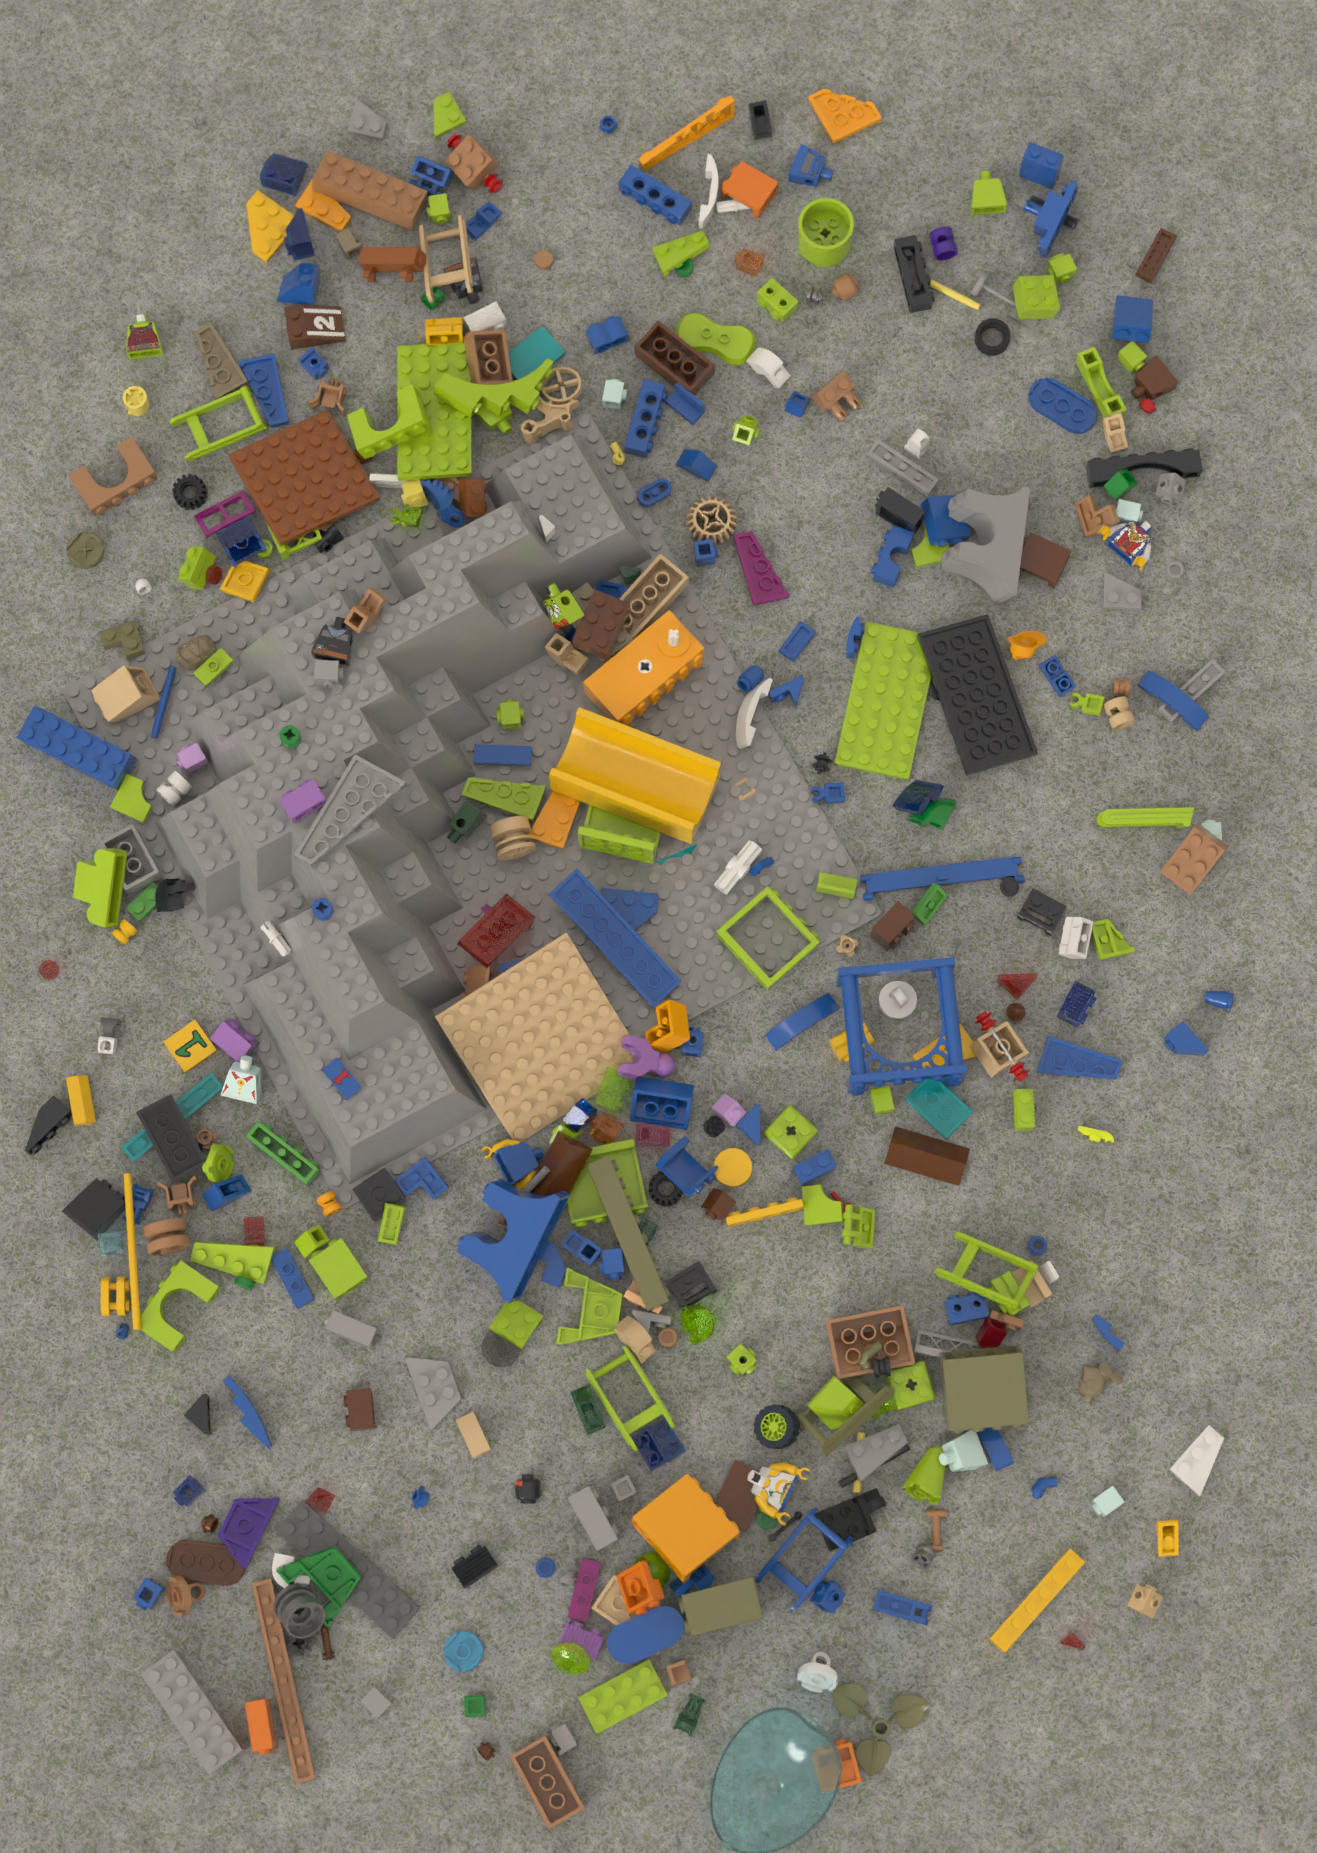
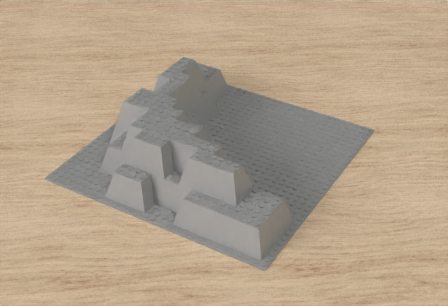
M587 412L572 419L573 428L571 431H564L563 428L552 430L547 435L540 437L537 443H527L473 471L472 476L460 478L484 479L487 485L485 493L487 511L484 516L465 517V523L461 527L453 528L441 521V517H437L438 509H434L435 501L431 502V496H426L428 505L412 511L407 506L333 545L330 551L318 553L265 581L255 603L234 597L143 645L145 654L128 660L126 655L65 686L62 690L83 730L131 753L137 758L129 775L145 782L143 788L144 798L153 808L145 824L133 818L131 820L163 879L180 878V880H186V883H194V891L182 893L184 909H180L244 1030L253 1034L255 1040L259 1042L255 1050L315 1162L319 1164L318 1167L330 1190L334 1191L335 1199L341 1204L342 1210L360 1202L352 1189L384 1167L395 1181L424 1157L431 1163L502 1124L434 1017L462 999V992H466L467 985L463 984L464 973L468 972V967L490 965L493 979L499 975L498 963L525 959L566 932L629 1035L645 1039V1031L658 1025L656 1007L667 1000L686 1005L687 1019L690 1021L759 983L716 936V931L767 886L771 890L774 888L781 896L779 899L784 904L787 902L794 910L792 913L797 918L800 916L807 924L805 927L810 932L814 931L818 935L820 943L812 953L874 920L882 913L874 898L870 901H863V894L867 893L865 882L861 883L858 870L818 802H812L814 795L811 793L810 788L759 702L750 726L756 728L751 745L742 749L737 747L736 722L741 704L748 692H744L738 687L737 680L742 673L690 584L659 618L670 610L704 647V663L697 669L693 668L685 680H679L675 683L674 689L669 693H663L660 696L661 699L655 705L650 704L646 708L647 711L640 717L636 716L629 727L721 762L720 779L692 844L661 833L654 865L579 848L578 830L579 826L584 827L589 804L581 801L564 850L533 840L536 846L534 852L511 860H499L496 853L498 851L495 850V845L500 841H493L489 827L497 821L514 817L515 815L462 797L461 794L468 777L490 779L499 782L510 781L511 783L546 785V790L534 821L529 820L530 828H532L553 791L550 789L549 773L552 768L558 765L566 749L578 708L580 707L606 717L586 696L583 682L604 665L597 656L574 648L589 659V663L577 675L555 662L545 649V646L555 633L565 638L572 624L554 629L543 604V601L550 597L545 587L555 582L560 592L568 589L572 594L586 582L594 590L599 581L602 580L622 584L628 589L659 554H662L680 569L645 507L638 503L637 494L620 465L613 463L612 451L591 415ZM452 500V506L460 510V505ZM540 515H543L555 525L556 533L548 542L545 541L540 525ZM453 516L455 520H459L458 516ZM371 587L385 596L387 600L379 612L381 614L378 619L365 632L357 633L346 624L345 629L350 630L353 636L350 666L340 665L344 668V677L340 679V686L334 685L333 688H326L322 685H316L314 681L315 660L319 659L313 658L311 651L324 625L334 626L336 617L346 619L352 607L360 604L367 590ZM202 635H208L214 642L216 649L222 648L234 661L208 687L193 674L197 669L189 670L182 667L175 657L176 650L183 643ZM123 665L144 667L161 697L169 666L177 668L158 739L151 738L150 736L160 700L119 723L108 722L103 717V711L100 706L95 702L91 690ZM513 699L519 701L520 707H524V718H521L522 728L503 730L502 725H498L496 707H500V703H504L505 700ZM288 725L295 726L301 736L300 744L291 749L286 748L280 739L281 729ZM197 742L208 764L188 774L186 769L182 771L178 765L179 757L177 753L184 746H191ZM474 744L531 746V766L474 764ZM354 755L365 759L407 783L405 787L313 866L294 856L323 807L293 824L279 801L285 792L289 790L294 791L299 788L302 782L314 779L327 801ZM176 771L192 786V789L186 795H181V800L173 807L156 789L163 782L167 783V778ZM747 776L746 782L739 786H732ZM750 788L756 789V793L742 802L738 798L740 794L744 796L752 791ZM467 799L487 816L469 838L462 835L455 844L447 838L453 830L449 823ZM749 840L755 842L762 849L760 855L751 864V868L763 859L773 858L774 864L769 868H764L760 871V874L751 876L748 871L745 877L736 883L728 895L723 894L714 886L715 882L726 870L725 868L729 861L735 855H738ZM697 844L691 855L685 854L682 858H670L661 866L656 863L661 859ZM578 869L600 894L601 888L659 894L657 914L643 923L636 932L682 982L654 1008L548 895L574 870ZM820 872L858 879L854 899L816 892ZM768 896L727 931L768 977L777 973L810 944ZM325 898L330 901L333 907V915L330 919L321 921L315 917L312 911V904L316 899ZM485 904L498 911L494 928L481 909ZM271 920L278 932L283 934V939L292 951L289 955L283 957L276 947L270 944V939L261 929L262 924L267 926L265 922ZM336 1057L362 1086V1089L348 1101L322 1071Z

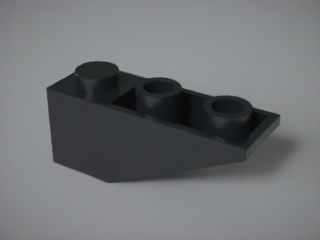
M54 1095L38 1111L25 1148L29 1155L39 1152L43 1147L42 1144L46 1140H51L57 1134L56 1130L60 1126L64 1127L71 1120L72 1113Z

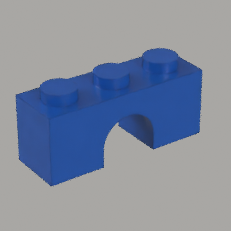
M895 525L892 526L891 531L887 530L884 537L886 544L884 547L881 546L878 552L879 562L878 564L874 563L871 571L873 581L894 588L901 565L893 563L890 556L897 552L907 555L914 532Z

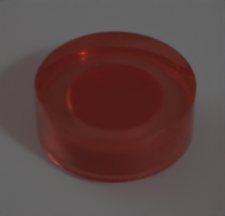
M211 565L206 572V581L209 584L217 585L221 581L222 570L218 566Z
M46 960L40 965L39 972L44 979L52 980L58 976L59 966L52 960Z

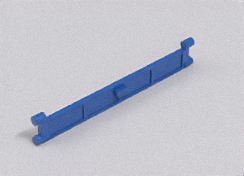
M1008 857L860 875L861 883L866 882L867 893L863 894V901L873 900V893L930 887L932 883L947 885L1014 877L1018 883L1025 882L1024 875H1019L1017 866L1022 864L1021 857Z

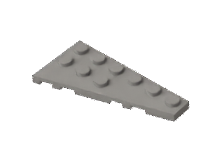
M354 755L294 856L313 866L405 787L407 783L365 759Z

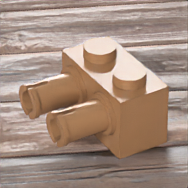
M845 371L837 373L811 396L822 411L830 409L839 422L849 415L839 404L840 398H844L852 410H855L858 405L862 404L852 391L855 384Z

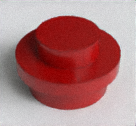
M1142 398L1140 400L1139 407L1150 415L1156 411V404L1149 398L1146 400Z

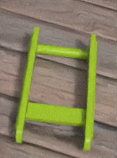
M243 386L238 391L178 415L169 421L172 427L188 422L199 449L186 454V461L196 460L269 429L258 413L251 397L253 392L249 387ZM244 398L255 425L209 444L198 417Z
M1194 807L1107 809L1097 815L1096 822L1101 827L1177 826L1178 829H1183L1191 825Z
M956 1231L953 1235L954 1238L967 1244L962 1256L952 1273L938 1267L935 1268L934 1273L942 1279L1002 1304L1012 1311H1016L1039 1266ZM979 1250L1027 1270L1013 1299L964 1279Z
M625 1345L622 1347L625 1352L624 1354L592 1374L589 1369H586L584 1374L628 1446H631L634 1452H636L638 1449L629 1436L630 1434L662 1414L672 1429L675 1428V1425L672 1422V1416L630 1348ZM630 1360L656 1404L622 1424L596 1380Z

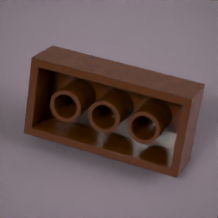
M659 320L634 346L636 357L674 386L678 382L694 396L715 374V364Z

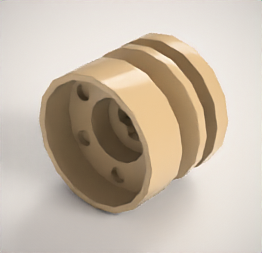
M527 816L505 818L493 823L489 827L493 841H500L495 845L499 860L521 858L536 850L533 836L526 835L531 831Z

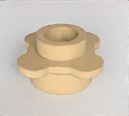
M846 935L841 936L840 945L836 948L837 952L845 953L848 957L854 956V949L858 946V941Z

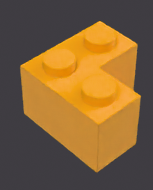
M667 1000L657 1006L658 1025L645 1031V1039L650 1043L653 1050L667 1053L690 1040L686 1005Z

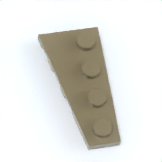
M211 323L195 331L216 399L231 394L249 384Z

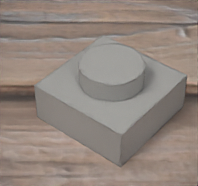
M628 1475L610 1484L619 1502L637 1494Z

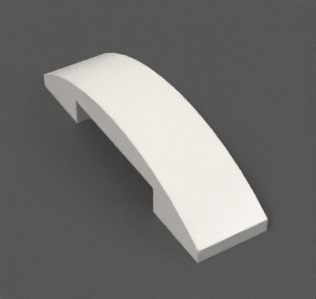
M711 154L707 155L705 178L712 179L709 204H701L699 229H703L709 222L718 198V172Z
M771 678L761 681L753 690L749 691L741 704L736 722V743L739 749L751 745L756 728L750 726L758 700L768 695L773 681Z

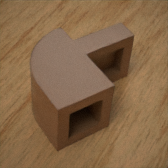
M369 588L360 604L352 607L344 623L357 633L365 632L380 616L381 613L379 612L387 598L374 588Z

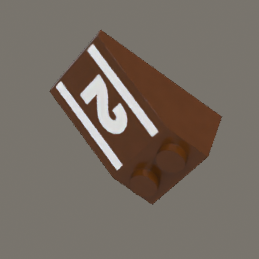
M296 305L284 307L291 350L346 341L341 306Z

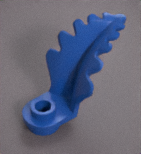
M431 479L421 481L423 490H427L426 495L431 496L430 501H435L434 509H438L437 517H441V521L453 528L461 527L465 523V515L462 511L452 506L454 491L452 490L449 493L450 486L447 485L443 489L444 483L442 481L439 485L437 480H434L432 483ZM453 516H458L459 520H455Z

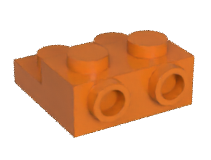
M647 1560L638 1562L616 1576L628 1614L637 1613V1616L648 1613V1608H655L661 1605L660 1601L664 1599V1594L659 1579H652Z
M846 1738L834 1741L835 1745L827 1747L826 1744L815 1746V1751H811L822 1793L862 1783L851 1741L847 1742Z

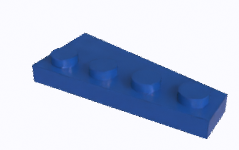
M275 354L238 361L271 428L289 424Z
M1048 1036L1036 1073L1117 1079L1123 1060Z

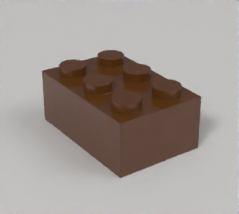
M594 590L584 612L585 616L582 617L572 639L573 647L608 661L629 615L630 603Z

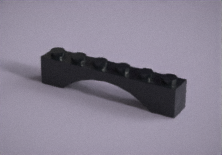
M1187 448L1179 452L1168 450L1159 454L1149 452L1146 455L1140 456L1138 454H1130L1127 457L1112 456L1109 459L1093 458L1088 461L1086 466L1089 488L1104 487L1118 471L1124 469L1130 472L1142 468H1154L1176 473L1182 478L1200 477L1202 473L1200 450Z

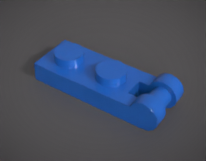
M880 1590L877 1592L873 1607L874 1611L923 1625L928 1624V1612H931L932 1605ZM915 1607L921 1609L919 1616L914 1615Z

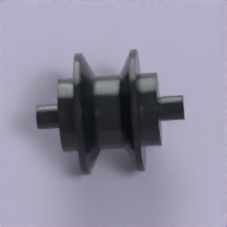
M826 752L814 756L817 762L813 763L812 767L818 771L817 774L821 775V772L830 771L827 765L832 763V760L826 756Z
M711 1116L703 1124L705 1132L713 1138L718 1137L725 1130L723 1121L717 1116Z

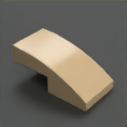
M1121 412L1104 417L1103 427L1108 451L1113 453L1127 448L1128 444L1124 433L1126 429Z
M474 1411L456 1419L473 1459L491 1451Z

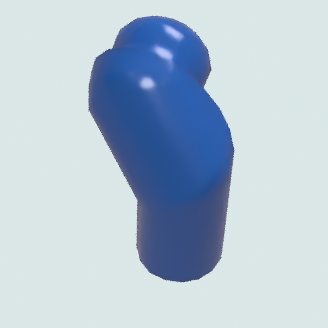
M1057 1477L1039 1478L1031 1488L1033 1498H1042L1043 1492L1047 1487H1057Z

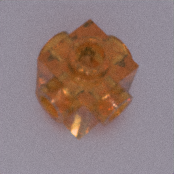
M603 1112L600 1117L596 1115L590 1124L592 1129L589 1134L599 1142L610 1144L623 1124L617 1121L613 1115Z

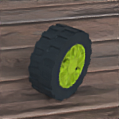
M783 1405L766 1406L756 1415L753 1425L754 1433L761 1445L770 1449H785V1447H790L796 1441L800 1428L799 1419L796 1417V1413L791 1411L789 1407H784Z

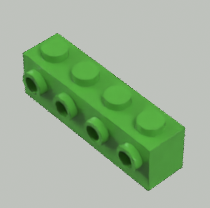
M257 1122L246 1135L247 1139L309 1187L321 1173L317 1168L319 1164L311 1158L309 1160L304 1158V1152L296 1146L294 1148L288 1145L289 1141L281 1134L276 1136L272 1133L274 1129L267 1123L262 1125L260 1122Z

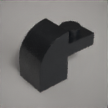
M180 878L162 880L157 886L155 893L157 912H171L184 909L182 893L194 891V883H186V880H180Z

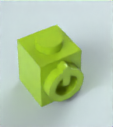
M1064 253L1057 254L1048 261L1047 274L1054 275L1056 284L1060 282L1061 284L1067 283L1076 276L1077 268L1070 253L1064 255Z
M513 699L505 700L504 703H500V707H496L498 725H502L503 730L522 728L521 718H524V707H520L519 701Z

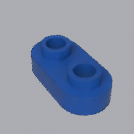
M658 479L640 489L637 501L643 507H650L668 497L671 493L672 485L667 479ZM659 488H664L665 491L660 492ZM646 496L649 498V500L646 501L643 499V497Z

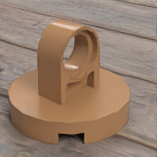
M180 1575L168 1579L170 1585L166 1586V1594L169 1606H174L176 1610L173 1612L174 1615L180 1617L189 1614L191 1604L203 1599L205 1595L204 1586L200 1583L187 1584L186 1580ZM194 1586L199 1589V1594L195 1598L191 1595V1589Z

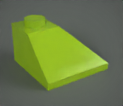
M833 1376L807 1406L830 1430L841 1427L864 1404L843 1383Z

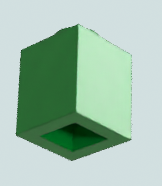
M1127 469L1118 471L1104 487L1107 489L1108 495L1117 500L1126 496L1138 482Z

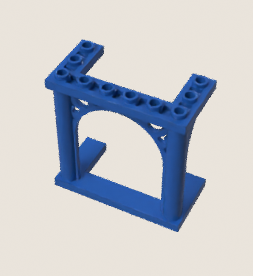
M955 957L838 968L836 987L842 988L851 1074L847 1083L848 1093H852L854 1096L863 1095L870 1084H873L874 1087L885 1086V1083L893 1082V1085L905 1084V1081L923 1083L924 1079H932L933 1082L944 1080V1084L955 1087L960 1086V1083L964 1082L968 1071L967 1064L964 1065L953 972ZM931 971L932 978L937 980L941 1016V1033L937 1044L926 1056L913 1062L899 1063L883 1058L872 1049L864 1033L858 978ZM941 1045H945L944 1050H947V1054L944 1051L939 1050V1047ZM865 1052H869L871 1057L865 1061L864 1057L867 1058ZM935 1054L942 1056L945 1064L942 1066L936 1065L932 1060V1056ZM874 1060H879L881 1063L880 1068L876 1072H871L869 1064ZM929 1062L932 1068H930L929 1066H925L924 1068L922 1066V1063ZM890 1065L892 1067L891 1071L887 1069L885 1072H882L884 1066ZM908 1065L910 1069L905 1070L904 1066Z

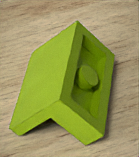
M820 872L816 892L854 899L858 879Z

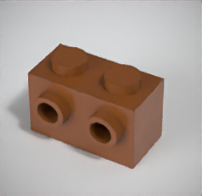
M459 479L460 511L464 513L465 517H482L487 511V503L485 501L487 485L484 479Z

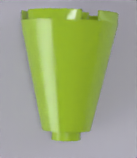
M934 1446V1448H929L902 1486V1488H905L904 1492L919 1501L928 1499V1504H938L941 1500L946 1465H942L939 1460L940 1454L944 1453L941 1447Z

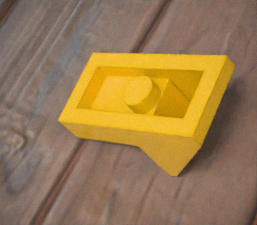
M1178 1519L1157 1521L1155 1530L1157 1533L1158 1557L1179 1555Z

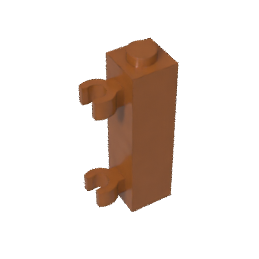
M362 247L358 265L364 269L363 278H368V283H375L376 272H401L400 278H405V282H413V272H423L427 255L419 247Z

